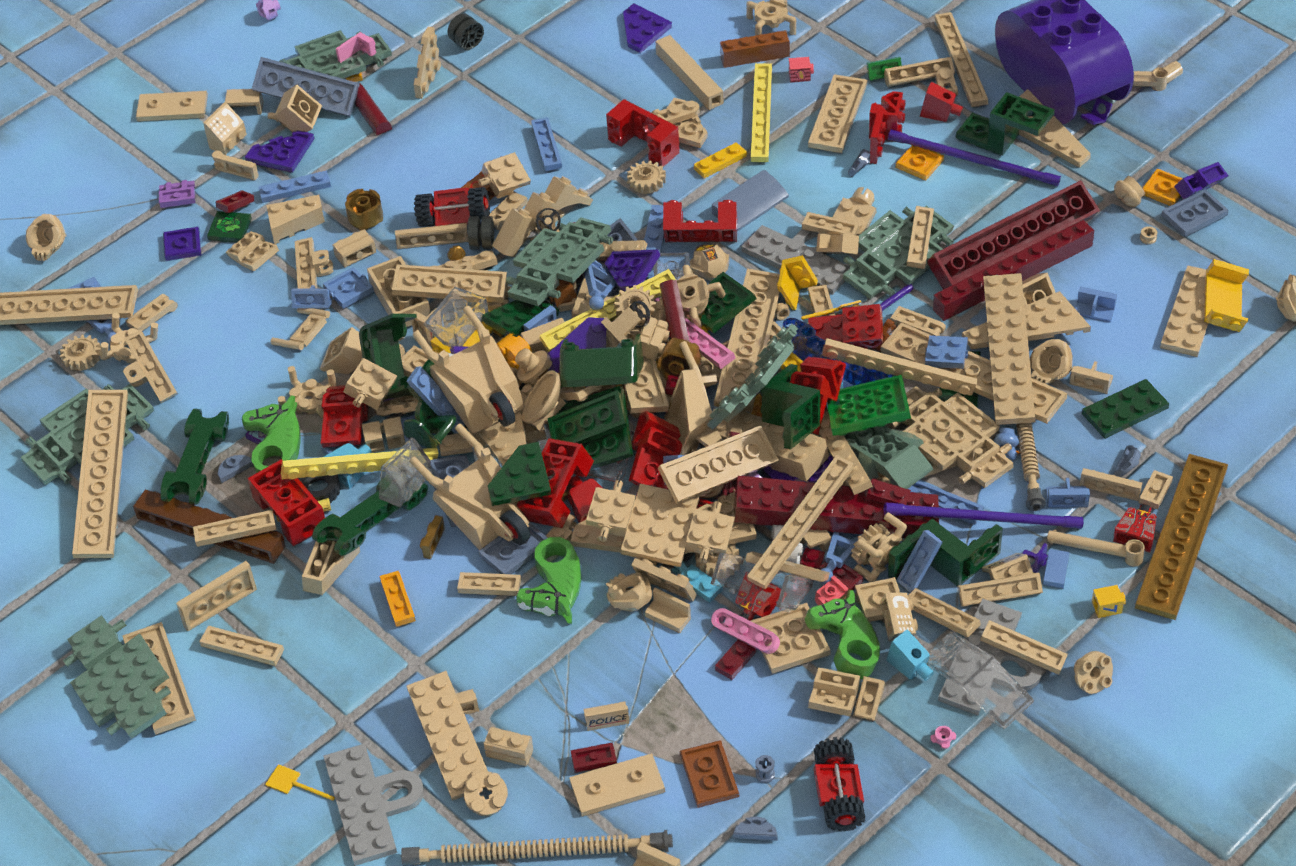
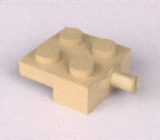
M515 152L483 163L481 171L485 178L478 180L480 187L489 184L497 199L513 194L515 189L529 185L531 182Z
M363 358L347 381L344 393L355 398L353 401L354 406L360 407L363 402L378 410L385 400L388 391L396 381L397 375Z
M818 667L808 708L850 717L859 690L860 676Z

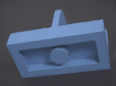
M312 285L309 289L293 288L291 290L292 308H329L333 303L332 298L329 296V289H315V285Z
M1080 286L1075 309L1082 317L1110 323L1116 307L1117 294Z
M1066 478L1065 486L1046 487L1048 508L1088 507L1090 490L1086 486H1070V480Z

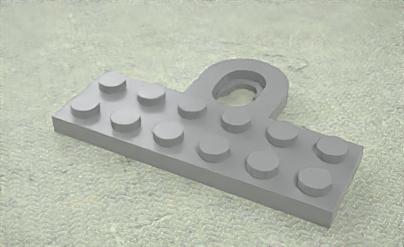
M762 225L742 245V252L777 269L781 268L782 260L803 255L818 279L816 286L826 285L828 292L832 295L845 282L843 274L850 269V266L827 256V253L816 252L817 246L809 247L804 244L807 240H811L814 237H818V234H821L801 229L791 239Z
M982 599L974 616L980 620L981 625L968 638L965 637L939 694L938 701L979 715L993 682L1016 691H1027L1038 685L1042 676V667L980 641L989 620L1015 631L1022 612ZM1005 661H1014L1021 668L1025 669L1027 674L1023 677L1014 676L1003 671L1000 665Z
M365 743L324 755L354 865L357 866L396 854L397 849L387 817L409 811L421 802L424 788L420 777L407 770L395 771L375 777ZM391 787L408 789L406 796L394 801H386L381 797L382 793Z

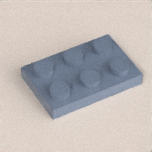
M1204 189L1162 210L1161 216L1186 237L1227 216L1229 210Z
M529 522L530 538L527 542L518 545L512 540L507 541L498 536L478 551L479 557L499 574H513L534 558L535 548L548 537Z

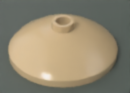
M552 370L545 373L528 394L521 415L522 420L527 424L539 421L557 407L561 383L557 372Z

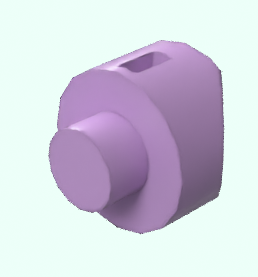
M259 0L256 4L259 15L267 20L276 18L278 16L277 11L281 9L277 0Z

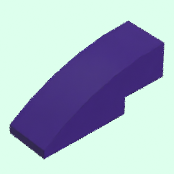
M1216 162L1183 178L1174 187L1184 200L1204 189L1207 190L1226 179L1228 174L1220 163Z

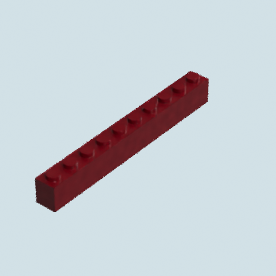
M1081 220L934 294L933 311L945 321L985 301L983 276L1021 273L1022 281L1092 247L1095 230L1084 220Z

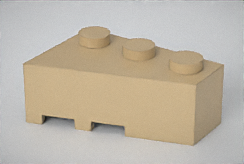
M319 195L266 205L274 244L279 243V240L286 236H295V232L302 229L306 231L325 222Z
M337 541L315 542L302 575L303 591L323 595L360 553V547L347 555L341 556L334 551Z

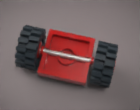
M485 187L434 191V196L431 193L416 195L414 198L416 221L420 227L468 224L469 216H479L480 220H482L483 216L490 215L489 195H487Z
M833 737V740L827 738L826 742L820 741L819 744H816L813 750L816 763L813 770L819 806H823L828 828L834 831L836 829L841 832L842 829L849 831V828L856 829V825L860 827L866 819L858 764H854L853 747L848 739L844 740V738L840 737L837 740V737Z

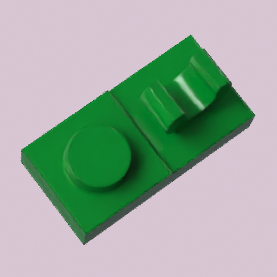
M901 57L866 63L868 80L884 78L885 69L902 66Z

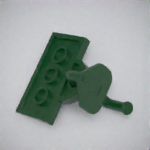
M427 360L422 368L433 379L430 374V366L434 365L431 360ZM408 385L407 389L419 402L415 408V419L404 421V435L426 448H436L438 444H442L447 434H454L451 429L456 423V417L454 415L438 416L415 390Z

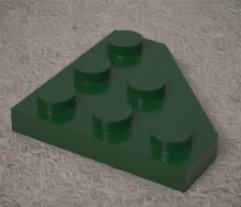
M725 272L720 273L709 284L719 282L726 295L720 298L716 290L711 291L704 315L701 318L703 326L712 333L721 329L757 299L753 292Z
M539 442L519 445L488 484L492 506L551 495V488Z

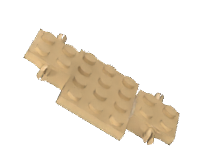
M917 386L908 391L906 396L911 418L903 422L889 423V425L893 429L901 423L907 425L908 428L903 430V432L912 433L922 439L924 444L918 447V449L942 471L957 461V466L965 472L962 476L958 477V481L962 485L968 480L973 479L986 488L1013 468L1014 463L1005 455L1012 450L1011 445L1007 443L1000 448L998 444L989 438L999 431L1000 425H996L994 420L962 395L956 393L943 402L938 398L942 395V391L939 388L932 393H926Z
M619 480L615 481L613 490L596 487L586 524L601 529L598 537L601 541L602 538L603 541H606L608 534L624 537L621 548L622 555L681 567L685 551L699 553L698 561L701 563L702 560L703 563L707 562L709 553L726 555L735 517L721 514L722 504L718 502V506L717 501L713 503L712 511L697 509L699 496L691 497L676 504L670 491L663 488L640 484L636 496L622 493L623 482L620 481L618 485Z

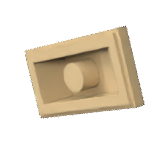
M866 676L863 677L853 717L875 721L885 688V681Z

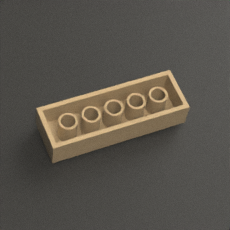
M745 411L738 413L730 422L723 420L716 426L721 438L725 440L729 438V432L731 431L743 433L761 425L779 459L777 463L770 465L771 469L787 473L804 481H807L829 457L824 438L809 434L791 450L784 448V440L782 438L784 427L762 422V417Z

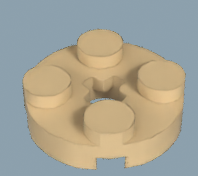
M489 771L474 774L468 779L464 789V801L467 807L480 816H491L498 813L504 806L508 795L504 780L497 773ZM483 788H487L488 791L492 792L489 795V799L479 795Z

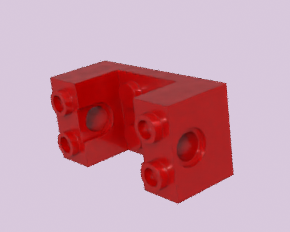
M625 99L606 114L608 140L622 147L631 138L637 136L648 143V160L652 161V164L657 162L658 166L663 167L680 153L678 126Z
M676 200L663 202V233L665 242H737V202L732 200L718 202V222L707 220L704 223H696V221H686V223H683L682 202Z
M548 438L542 451V457L547 476L555 474L549 480L551 495L518 501L517 507L529 522L563 528L570 514V510L561 500L573 473L576 476L587 477L594 460L582 444Z
M281 459L249 477L248 482L253 499L262 510L268 507L273 510V513L280 521L283 535L294 547L312 536L315 527L325 518L323 507L298 478L282 479L281 467L283 460Z

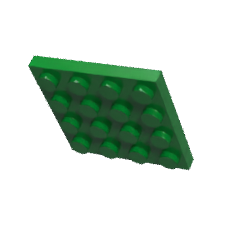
M902 375L842 388L839 391L837 401L827 400L833 436H843L849 432L864 431L875 426L882 427L888 423L903 422L911 418Z

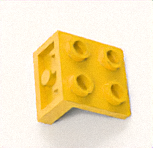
M803 255L782 260V265L779 269L780 276L777 282V289L782 293L786 304L790 306L792 311L797 309L800 289L816 286L818 282Z

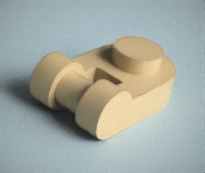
M949 68L939 69L936 74L937 85L941 87L949 86L950 88L946 89L954 92L957 96L958 88L953 72Z

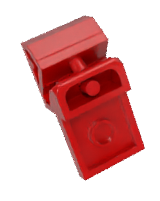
M892 91L881 97V105H878L876 102L871 105L869 113V139H871L870 163L877 164L878 157H882L883 147L881 145H885V141H891L888 140L890 130L902 132L901 123L904 124L905 113L902 110H905L906 100H903V92Z
M881 305L842 308L843 314L808 318L810 355L822 354L826 338L865 349L867 347L876 348L883 344Z
M808 357L800 364L801 372L796 371L791 375L790 383L820 390L821 426L827 400L837 401L846 363L838 360ZM820 426L811 434L818 435Z
M346 385L330 386L323 395L322 409L324 414L321 445L323 448L343 446L347 443L359 445L361 442L362 421H367L368 405L362 402L360 407L354 406L353 401L355 398L344 393Z
M648 411L640 413L631 444L632 449L637 451L629 482L638 486L640 484H655L656 487L663 488L665 481L658 470V467L664 464L663 456L680 455L683 446L681 441L678 440L681 434L677 426Z

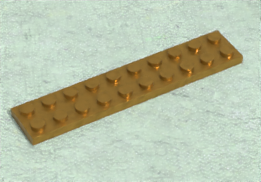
M1192 454L1188 455L1138 595L1135 609L1176 620L1226 475L1228 464Z

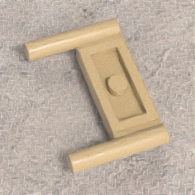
M297 308L298 313L309 315L307 319L291 336L290 340L271 338V345L303 350L327 323L325 319L330 317V312L314 308Z

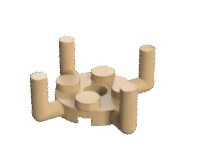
M763 0L758 4L752 1L746 3L747 19H753V9L755 10L754 15L757 22L755 25V36L762 34V27L764 25L776 28L784 21L790 22V35L796 34V18L788 15L787 0H770L769 2H764Z
M684 265V276L677 280L683 312L689 311L692 322L699 328H702L697 310L707 305L711 291L716 290L720 298H723L726 293L719 282L707 285L703 278L693 274L689 265ZM688 290H695L692 296H686Z
M113 313L111 328L116 334L111 337L109 351L108 343H101L100 358L107 360L114 357L120 362L124 360L127 363H133L137 360L132 351L124 347L128 345L124 338L138 330L130 328L122 331L119 327L120 315ZM155 322L151 323L150 335L145 336L149 343L155 341L158 336V324Z
M288 367L290 382L294 386L289 391V395L295 396V402L297 403L296 412L300 414L308 412V415L317 413L323 419V395L328 387L337 386L334 370L330 369L327 371L329 383L323 386L314 379L300 383L295 367ZM284 396L278 397V404L286 403ZM309 396H312V397H313V398L310 399V400L305 399L306 397H309Z
M889 512L884 516V519L897 528L893 534L889 536L883 535L878 542L879 547L877 549L862 539H859L856 543V546L870 555L868 562L873 570L869 572L857 564L854 571L862 575L869 582L876 581L879 574L887 569L884 566L889 563V552L894 546H898L900 541H903L901 537L907 528L905 523Z

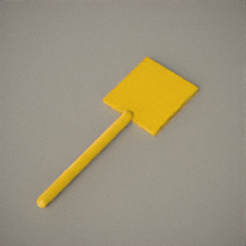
M861 300L843 304L837 308L805 315L801 319L804 320L842 310V308L859 304Z
M279 764L265 784V786L288 794L294 785L329 800H335L334 796L296 782L301 773Z

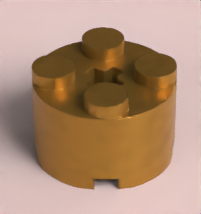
M357 189L348 194L345 207L348 221L352 226L360 231L364 229L366 231L368 228L383 221L381 199L376 191L369 189V191Z
M672 338L666 344L657 364L658 370L662 371L665 375L664 378L667 379L668 375L679 377L681 371L690 370L688 362L679 346L683 341L687 342L699 366L701 354L696 343Z

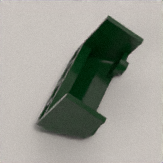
M390 314L362 326L359 331L362 357L397 375V379L388 391L385 399L412 395L407 389L409 384L406 381L409 376L404 377L399 341L404 339L407 334L405 322L417 318V314Z
M637 334L634 341L632 339H623L617 347L579 349L578 345L568 342V339H564L560 347V385L562 387H582L636 382L644 364L641 334Z

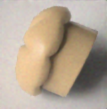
M1127 176L1123 181H1116L1114 185V192L1123 204L1129 207L1140 205L1141 198L1145 195V192L1135 179Z

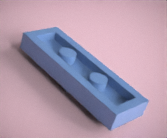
M924 530L896 581L910 593L915 588H918L943 542L929 530Z

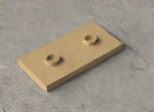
M207 91L140 94L136 119L137 121L205 118Z
M247 561L176 602L183 626L187 632L257 590L250 564Z
M652 753L569 777L582 817L665 792V787Z

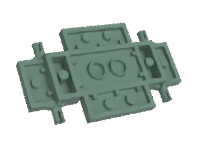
M339 30L294 46L298 56L288 60L282 59V63L344 79L366 71V65L373 62L378 67L380 65L382 67L384 65L382 60L392 56V53L380 34L377 33L368 36L375 41L376 54L370 56L359 50L340 63L337 59L336 48L350 38H346L342 31Z
M906 206L902 213L908 217L903 220L889 210L859 235L858 247L865 253L856 261L848 255L845 256L843 262L849 265L850 269L843 274V279L870 300L882 291L891 297L896 291L888 285L895 279V275L908 285H911L930 268L927 264L928 259L934 253L943 249L937 243L943 242L947 246L954 244V241L947 237L953 231L954 225L934 211L925 269L909 267L906 264L915 211L913 212Z
M580 217L575 223H561L558 228L559 232L544 228L513 259L514 266L523 269L517 274V278L510 276L506 278V283L513 285L507 291L508 297L535 306H539L550 296L559 299L561 292L555 290L560 285L558 279L574 283L604 252V246L599 243L603 242L611 245L613 237L607 236L611 232L610 225Z
M791 324L787 329L783 327L776 336L774 335L768 341L767 348L764 347L757 355L760 357L755 363L758 368L746 378V383L742 384L739 388L735 387L728 396L726 395L720 401V406L716 407L709 415L711 419L706 424L713 430L723 420L730 422L766 386L794 350L791 340L797 335L796 330L798 328L795 325Z
M107 384V386H105L103 390L114 389L111 387L110 384ZM131 384L123 389H119L128 390L124 447L134 440V435L128 429L135 424H139L143 430L148 429L150 424L144 418L154 412V407ZM87 388L40 419L41 425L49 432L38 441H35L30 436L25 441L31 449L21 456V461L44 485L58 477L65 484H68V481L71 482L72 478L66 471L77 464L76 461L81 465L88 401Z
M101 615L67 639L72 646L73 653L63 659V661L69 667L79 660L87 669V671L70 683L95 723L101 727L116 716L117 721L106 728L109 734L112 736L122 728L132 739L167 714L161 700L172 692L167 686L157 693L153 689L170 677L140 633L122 645L118 639L117 632L127 626L126 623L121 619L111 626Z

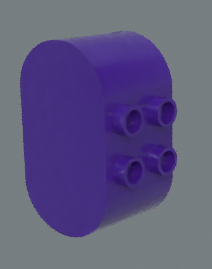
M1031 0L1006 10L998 16L995 24V41L998 55L1005 71L1024 92L1028 89L1044 106L1054 109V116L1061 124L1069 123L1074 119L1077 107L1106 95L1112 100L1120 101L1130 94L1133 86L1134 72L1131 56L1120 33L1086 0Z

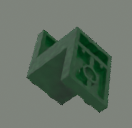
M1006 92L990 112L989 118L972 112L956 132V138L1003 156L1018 137L1019 129L1038 136L1053 117L1054 109Z
M790 364L775 375L760 390V395L762 396L760 410L762 422L784 427L782 434L784 448L790 450L820 426V390L790 383L791 375L798 371V365Z
M931 519L927 523H923L912 535L909 534L902 543L890 550L888 578L895 577L897 580L924 530H929L943 542L930 566L958 587L981 570V567L986 566L1000 554L1003 528L996 524L991 529H986L981 537L973 540L967 546L938 522Z

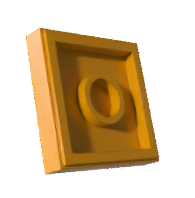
M911 145L896 162L895 168L926 181L944 161V155Z
M1156 169L1143 186L1144 196L1172 206L1181 197L1174 186L1183 178Z

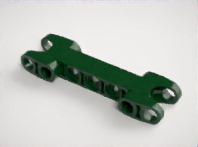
M194 408L191 411L184 428V435L189 440L176 472L166 471L162 479V502H169L173 497L180 494L189 496V504L197 505L200 502L207 485V476L202 474L214 441H224L227 436L229 427L228 411H221L212 418L202 417L201 409Z
M396 470L379 481L376 493L343 516L339 517L335 514H330L315 527L312 539L318 543L329 540L337 541L334 551L341 556L347 555L363 544L368 530L399 508L403 507L406 510H412L419 505L427 495L428 485L423 482L406 484V473Z

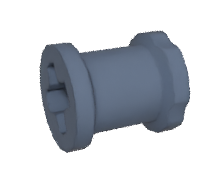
M762 755L755 761L757 780L761 783H769L774 780L775 761L768 755Z

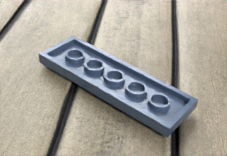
M261 57L251 89L252 91L282 98L286 91L297 84L322 105L321 109L350 117L360 84Z

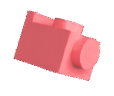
M833 576L831 581L816 591L815 601L817 605H822L835 598L845 599L849 588Z

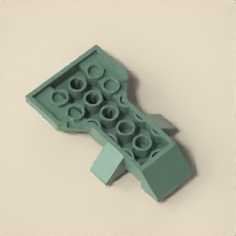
M875 426L864 431H853L844 435L870 480L879 477L878 471L889 479L890 484L908 489L933 470L932 465L918 449V447L924 444L923 440L912 433L893 430L886 426Z

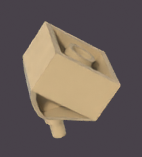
M296 84L283 94L276 113L269 112L268 119L280 122L291 132L297 130L309 132L315 125L322 105Z

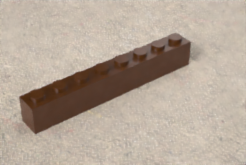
M146 489L133 506L137 519L194 537V526L232 518L226 514L216 513L208 508H201L174 497L169 502H162L159 492H152ZM275 530L213 543L275 564L286 547L283 534Z

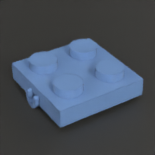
M354 267L323 283L324 289H329V295L343 309L374 292L373 286L367 281L364 274L361 275Z
M929 335L928 346L925 352V365L938 368L964 369L965 358H968V337Z

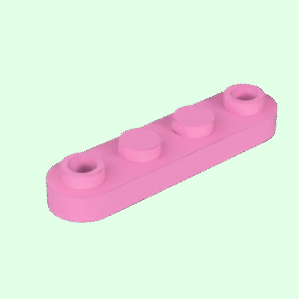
M720 608L713 613L711 618L712 624L720 631L766 654L774 653L779 648L780 639L773 632L725 608Z

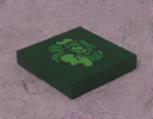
M217 211L207 234L208 240L237 243L246 235L252 219L251 214Z

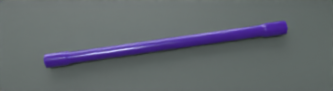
M890 130L888 140L909 144L1025 176L1057 187L1060 184L1061 176L1040 172L913 137L899 131Z
M899 503L884 504V515L889 512L895 516L909 515L1062 526L1064 528L1082 529L1084 524L1083 517L1051 516L912 506Z

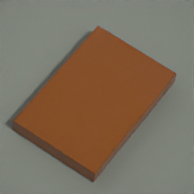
M721 740L680 750V757L697 808L739 797V791Z

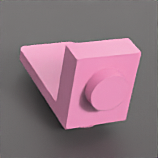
M359 32L336 48L338 61L342 63L359 50L373 56L376 54L374 39Z

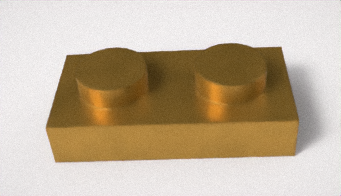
M435 515L433 521L428 524L426 536L421 539L420 549H422L424 558H432L445 530L443 516Z

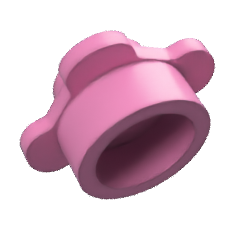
M939 726L930 739L931 742L938 743L942 748L947 749L950 747L951 741L956 739V733L952 732L947 726Z

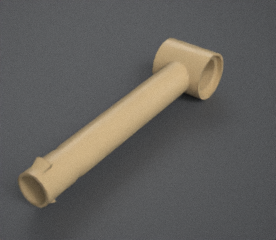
M1049 530L1047 542L1052 545L1054 543L1125 557V562L1132 567H1137L1143 563L1144 544L1139 540H1130L1126 545L1064 534L1056 532V530Z

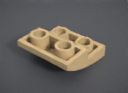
M251 231L240 241L233 244L226 253L240 265L255 271L276 254L279 249L277 245L265 241L263 235Z

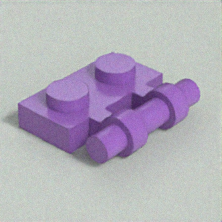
M182 180L179 183L166 182L165 185H159L160 208L196 203L195 181Z

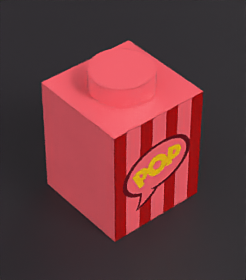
M809 57L789 58L790 82L811 81V74H814L813 63L810 64Z

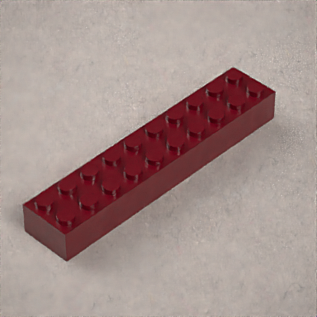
M1082 180L934 253L928 259L927 264L944 290L1081 220L1089 221L1100 210Z
M738 475L735 487L734 522L768 526L785 525L815 483ZM841 485L813 523L810 530L863 534V531H867L869 526H874L877 523L878 525H883L890 532L889 535H891L897 528L884 519L883 503L866 498L868 489L854 495L849 486ZM910 492L907 505L939 507L938 495ZM895 516L907 526L901 537L904 539L909 534L912 535L923 523H927L931 519L939 523V518Z

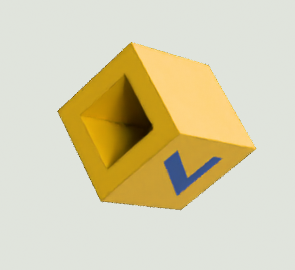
M1118 585L1093 589L1092 604L1098 618L1122 614L1126 599L1124 593L1120 592Z

